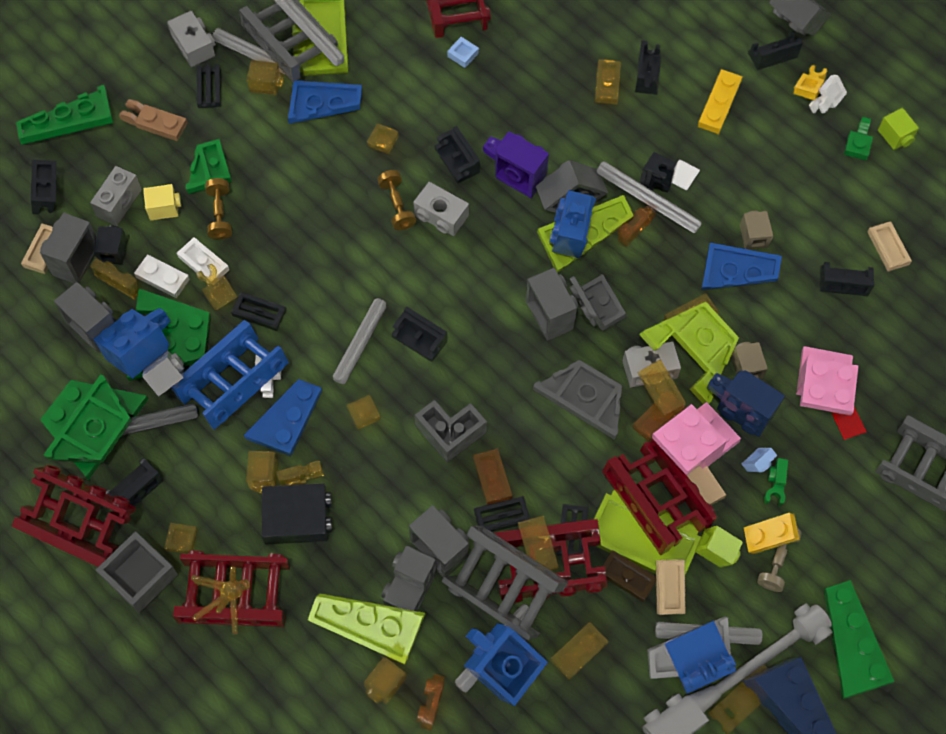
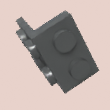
M603 274L584 286L579 284L575 276L570 278L573 285L569 288L582 306L581 309L593 327L598 325L604 331L627 317L626 312Z

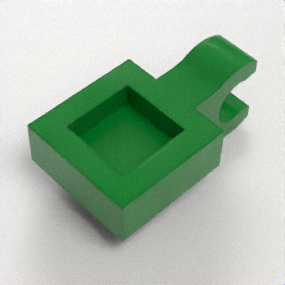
M862 117L861 122L858 124L857 132L850 131L844 155L867 160L873 140L872 136L867 135L871 122L870 118Z
M778 458L774 466L769 467L767 480L771 482V489L764 496L765 504L770 502V496L778 498L779 507L785 502L784 486L787 479V459Z

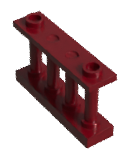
M426 0L435 38L444 37V28L450 24L480 20L482 30L484 31L487 30V21L491 20L490 9L485 7L484 0ZM476 2L478 10L448 16L441 14L440 11L443 10V7Z
M197 550L189 551L188 554H180V560L184 566H190L186 601L182 606H174L173 617L177 623L284 627L285 615L283 610H279V607H276L280 570H290L289 561L283 555L276 553L268 554V557L206 555L204 552ZM200 567H216L213 600L209 607H199L196 604ZM227 568H243L239 605H236V608H225V605H223ZM253 569H269L266 606H263V609H252V606H250Z

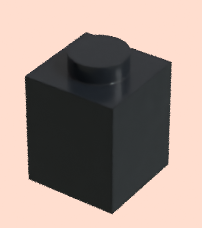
M115 225L98 227L93 250L98 263L123 265L128 241L123 228Z

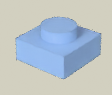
M462 37L447 51V57L464 68L479 54V48Z
M758 448L742 463V466L747 472L761 473L771 466V461L777 455L772 448Z

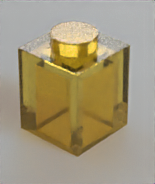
M251 60L247 75L249 91L277 95L278 86L283 84V73L280 72L278 63Z
M249 451L246 476L249 489L262 493V487L276 486L278 460L275 452Z
M383 657L364 681V686L367 689L365 694L374 702L379 703L381 700L387 705L407 679L406 673L386 657Z

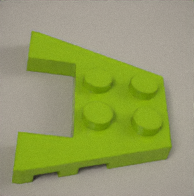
M707 302L684 311L639 334L654 351L659 349L672 335L701 366L705 373L690 390L703 404L706 402L709 404L712 401L713 393L707 386L716 373L722 374L739 339Z

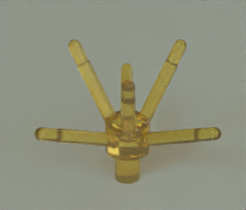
M233 566L230 568V581L228 582L195 575L191 576V580L195 584L219 589L221 595L193 616V620L199 619L217 605L219 606L216 608V612L220 613L231 602L232 633L237 634L236 598L242 595V591L250 588L249 581L247 579L237 581L236 568Z

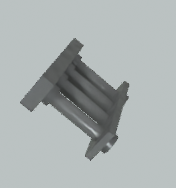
M293 0L337 47L338 42L332 34H328L299 0ZM277 3L259 13H253L247 6L240 9L242 26L292 82L300 79L299 68L301 64L322 53L315 45L296 57L289 54L287 50L309 37L301 31L284 42L278 41L275 38V35L296 24L288 17L270 28L263 25L262 21L283 10Z
M907 415L897 430V433L901 434L903 439L890 463L883 460L875 473L880 475L884 481L895 483L946 512V471L937 489L923 481L936 455L946 459V435ZM915 442L923 446L926 452L914 475H911L899 467L912 443Z
M471 526L466 535L474 540V547L458 577H444L442 582L449 586L448 590L459 597H465L513 629L525 641L538 638L540 633L531 627L548 594L564 591L568 581L487 528ZM488 549L495 554L494 558L496 560L479 591H477L466 582L483 551ZM510 564L517 568V575L499 606L490 600L488 595L504 566ZM532 578L539 583V590L523 619L520 620L509 611L525 581Z

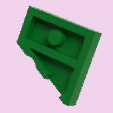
M220 139L197 145L194 153L195 160L190 168L191 176L189 183H186L185 186L187 193L191 194L205 190V183L214 178L225 179L229 183L232 182Z

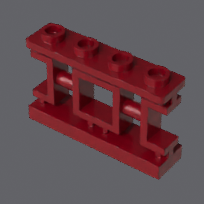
M652 438L650 442H645L640 449L644 455L643 458L630 464L624 454L618 458L615 456L607 461L602 473L658 553L663 555L672 546L678 545L683 539L678 529L692 522L700 533L704 529L710 528L717 519L713 507L701 496L697 485L691 482L688 476ZM654 461H656L662 469L660 472L656 474H653V472L648 467V465L654 463ZM639 471L645 480L636 485L630 475ZM660 481L664 483L674 499L661 506L648 490L649 487ZM684 502L692 511L686 516H683L678 509V506ZM668 512L675 522L666 527L659 516Z
M46 464L45 467L35 468L33 474L36 476L32 478L31 483L42 487L35 507L30 505L22 506L20 509L21 515L14 518L11 527L99 567L119 548V546L108 542L116 522L120 524L129 523L131 520L130 515L135 513L136 507L130 505V501L124 497H113L106 494L107 490L102 487L84 484V480L78 476H66L60 473L61 469L56 466ZM55 484L68 489L62 491L59 501L51 498ZM70 501L88 508L81 528L63 521ZM101 505L114 510L108 512L105 522L96 518ZM46 508L54 511L50 524L37 519L43 517ZM92 529L101 532L96 545L83 540L89 537Z
M598 519L494 533L514 547L529 546L530 557L536 561L537 553L562 550L565 572L555 574L568 581V584L564 591L552 594L560 593V596L566 597L575 595L576 591L586 590L587 593H597L602 591V588L607 587L605 566L591 568L588 549L589 546L601 545ZM582 539L584 553L568 555L566 541ZM585 563L587 578L571 580L569 565ZM510 565L512 579L498 580L502 601L517 575V568ZM533 580L534 585L523 586L514 603L522 602L523 598L533 597L534 599L539 590V583Z

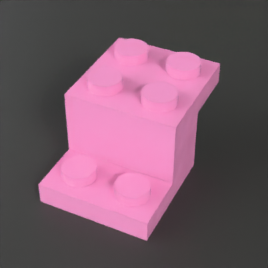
M804 346L801 352L796 395H801L800 406L851 416L854 411L858 366L852 365L853 355Z
M707 402L698 409L691 404L654 432L652 436L655 442L686 475L698 466L702 469L710 466L738 444L741 439Z

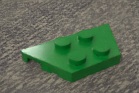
M100 374L44 453L46 459L103 463L132 420L103 375Z

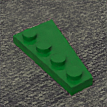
M105 85L97 87L98 91L89 95L86 92L78 95L77 100L68 104L65 101L61 102L49 112L43 110L17 121L16 126L21 145L113 123Z
M851 580L827 587L824 590L828 617L832 623L833 649L836 652V667L841 682L842 700L892 684L894 682L893 676Z

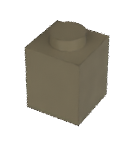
M753 210L744 213L740 229L745 249L769 248L773 233L768 212Z
M743 342L734 348L731 359L736 375L739 371L746 370L757 378L763 379L768 368L760 343L751 344L750 342Z

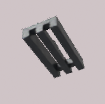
M219 64L215 65L214 68H211L210 65H206V68L197 66L198 108L221 107V69ZM206 74V102H203V75ZM211 74H215L214 102H211Z
M241 292L231 314L233 317L278 331L279 323L282 322L283 314L285 315L287 309L285 306ZM245 301L278 313L276 315L263 309L243 304L242 302Z
M524 496L474 508L477 525L483 526L491 532L530 523V516ZM517 505L521 506L519 509L481 517V514ZM523 514L522 517L484 526L485 523L498 521Z
M563 504L560 524L566 523L567 511H572L571 522L577 521V512H582V521L587 520L589 507ZM582 539L579 540L578 551L573 550L574 540H569L568 555L584 553ZM562 550L557 551V556H563Z

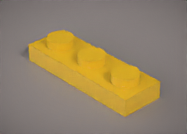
M721 69L697 127L716 134L720 133L741 83L742 76Z

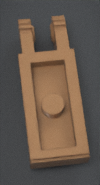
M128 99L126 106L128 109L139 113L138 117L127 111H121L119 115L120 119L135 125L136 128L174 141L179 140L188 123L184 117L148 105H142L140 102Z

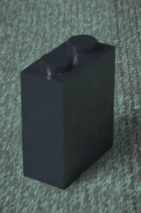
M325 483L262 487V539L265 545L328 541V533L332 532V517H327V508L332 507L331 492L326 491Z

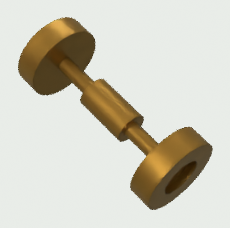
M397 170L383 172L377 179L379 187L391 190L390 197L394 208L398 210V214L391 220L393 227L399 231L409 229L415 225L416 218L411 211L403 212V202L399 191L395 190V187L402 182L401 175Z
M214 178L205 183V192L215 197L213 208L214 217L217 219V222L208 225L207 233L210 238L221 240L227 239L232 235L231 225L227 222H221L224 214L223 201L220 200V196L229 193V182L225 179Z

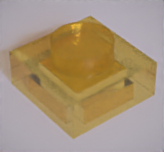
M377 123L367 140V145L389 154L398 138V131Z
M370 395L347 405V409L357 429L381 420Z
M170 523L164 547L165 550L188 554L194 548L198 531L197 527Z

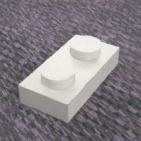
M196 238L191 239L177 252L179 259L212 286L229 271L228 265Z
M150 255L145 257L134 273L136 278L175 298L179 296L190 280L187 274Z

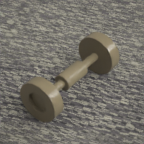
M798 529L799 538H801L802 532ZM787 544L777 547L772 561L774 566L772 573L759 574L757 583L761 587L774 592L783 591L785 581L776 575L778 569L783 566L787 554V549H785Z

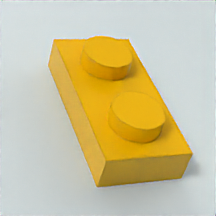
M792 513L744 527L748 552L752 554L800 540L795 515Z

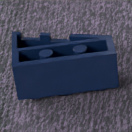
M801 657L785 660L742 681L747 688L750 687L759 697L762 705L774 714L778 719L777 722L788 734H837Z

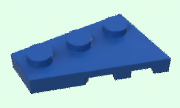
M310 81L293 82L288 115L289 124L359 110L362 98V85Z
M710 243L701 290L776 282L779 277L782 256Z
M298 379L245 433L244 438L291 457L319 400L322 388Z

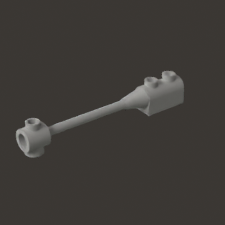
M807 603L794 612L797 616L793 619L794 630L715 686L712 685L694 694L686 695L683 698L679 693L666 702L669 707L661 714L655 709L644 718L646 724L642 727L645 734H693L709 721L704 712L717 702L727 690L800 638L807 642L813 641L817 645L831 635L833 632L830 629L832 626L830 618L820 606L815 604L809 607Z

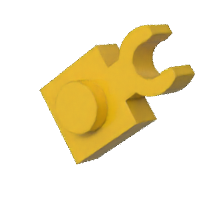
M812 65L809 68V74L803 73L795 85L794 94L816 100L820 93L819 89L824 84L827 69L824 68L822 72L817 73L815 72V65Z

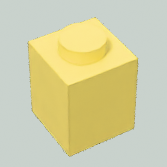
M172 184L143 188L145 209L150 221L178 217V207L182 206L179 193H175Z

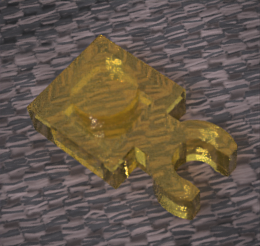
M213 264L207 265L210 270L208 277L202 271H197L196 274L199 280L206 282L207 286L202 291L213 309L218 310L237 298L225 276L218 279L216 267Z
M320 461L312 462L307 466L297 465L276 472L280 486L302 485L306 483L307 479L323 476Z

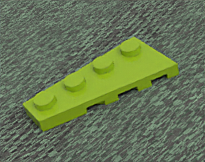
M624 195L593 207L586 237L587 243L581 256L633 218L634 215ZM554 222L539 228L537 233L553 267L559 273L578 258L552 252L553 243H549L552 229L554 228Z
M319 593L315 598L308 621L405 664L408 661L426 613Z

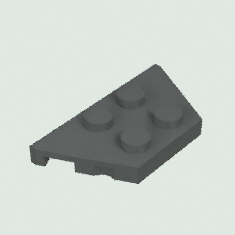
M581 360L572 363L567 369L553 373L552 377L541 383L538 381L534 384L533 390L612 439H616L620 414L621 384Z

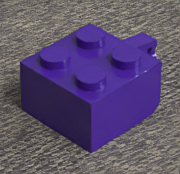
M510 131L507 132L502 140L490 137L483 146V152L495 160L496 179L532 199L537 192L536 185L547 176L549 153L542 147L529 143L521 135H515Z

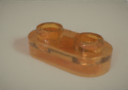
M649 206L645 208L640 207L633 215L630 223H624L618 230V241L628 246L651 223L656 212Z
M434 674L433 679H427L424 695H428L426 706H420L417 722H421V729L429 731L433 729L444 687V676Z

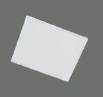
M679 160L672 183L687 190L700 170Z

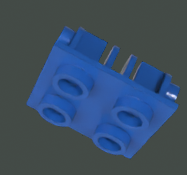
M714 620L664 643L687 694L736 671L735 661L729 655Z

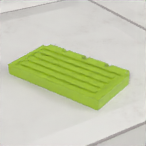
M300 0L299 2L328 34H332L338 42L337 48L343 53L345 61L336 66L322 52L301 64L299 71L303 72V76L348 73L344 0ZM297 24L292 26L293 36L302 31ZM308 38L294 46V56L296 57L314 47V42Z
M613 490L611 495L606 493L594 518L598 519L601 545H596V547L609 553L614 550L631 562L656 574V560L673 559L685 561L686 574L701 539V536L697 535L698 531L695 526L689 523L678 529V532L683 537L681 542L675 547L672 546L665 554L660 555L615 490ZM668 512L659 516L666 527L675 522Z

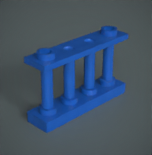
M246 320L242 321L184 372L183 379L171 387L182 403L186 404L193 398L206 410L202 414L214 430L289 363L281 347L277 346L273 351L269 352L256 342L258 337L251 324ZM247 349H250L262 359L252 369L238 359ZM229 365L243 375L233 386L219 375ZM210 382H213L225 392L214 403L200 392Z

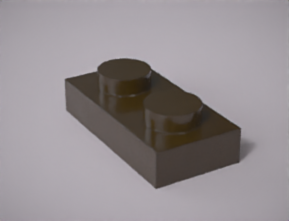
M612 550L603 564L608 581L642 602L645 601L656 583V576Z

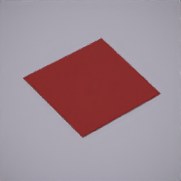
M855 406L851 416L835 412L831 413L844 440L867 432Z

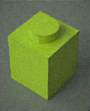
M901 108L885 116L878 131L893 150H896L901 146L907 147L912 144L919 127L906 111Z
M714 526L704 530L695 552L721 568L733 565L739 559L741 553L739 549L743 542L719 526Z

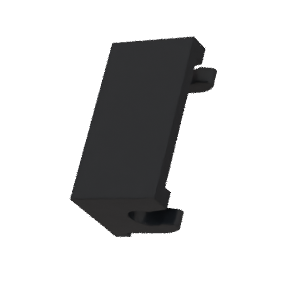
M795 31L789 32L785 39L760 47L758 42L752 44L748 55L757 71L798 58L803 42L801 38L794 41Z
M641 40L635 84L636 93L653 95L658 93L661 64V47L659 44H656L654 50H649L648 41Z
M457 126L437 138L439 143L435 145V150L457 184L480 173V159Z
M653 152L642 169L640 183L652 191L660 189L662 192L668 193L671 189L677 163Z
M32 160V214H39L41 207L48 208L49 213L54 211V204H56L57 161Z
M824 262V265L820 268V292L869 296L875 286L874 268L868 266V270L860 271L831 268L829 262Z
M409 307L404 309V312L393 325L395 330L392 333V337L430 362H433L447 343V331Z
M142 458L139 461L140 465L111 491L107 490L106 494L113 497H124L130 501V505L136 506L160 485L163 479L159 472Z

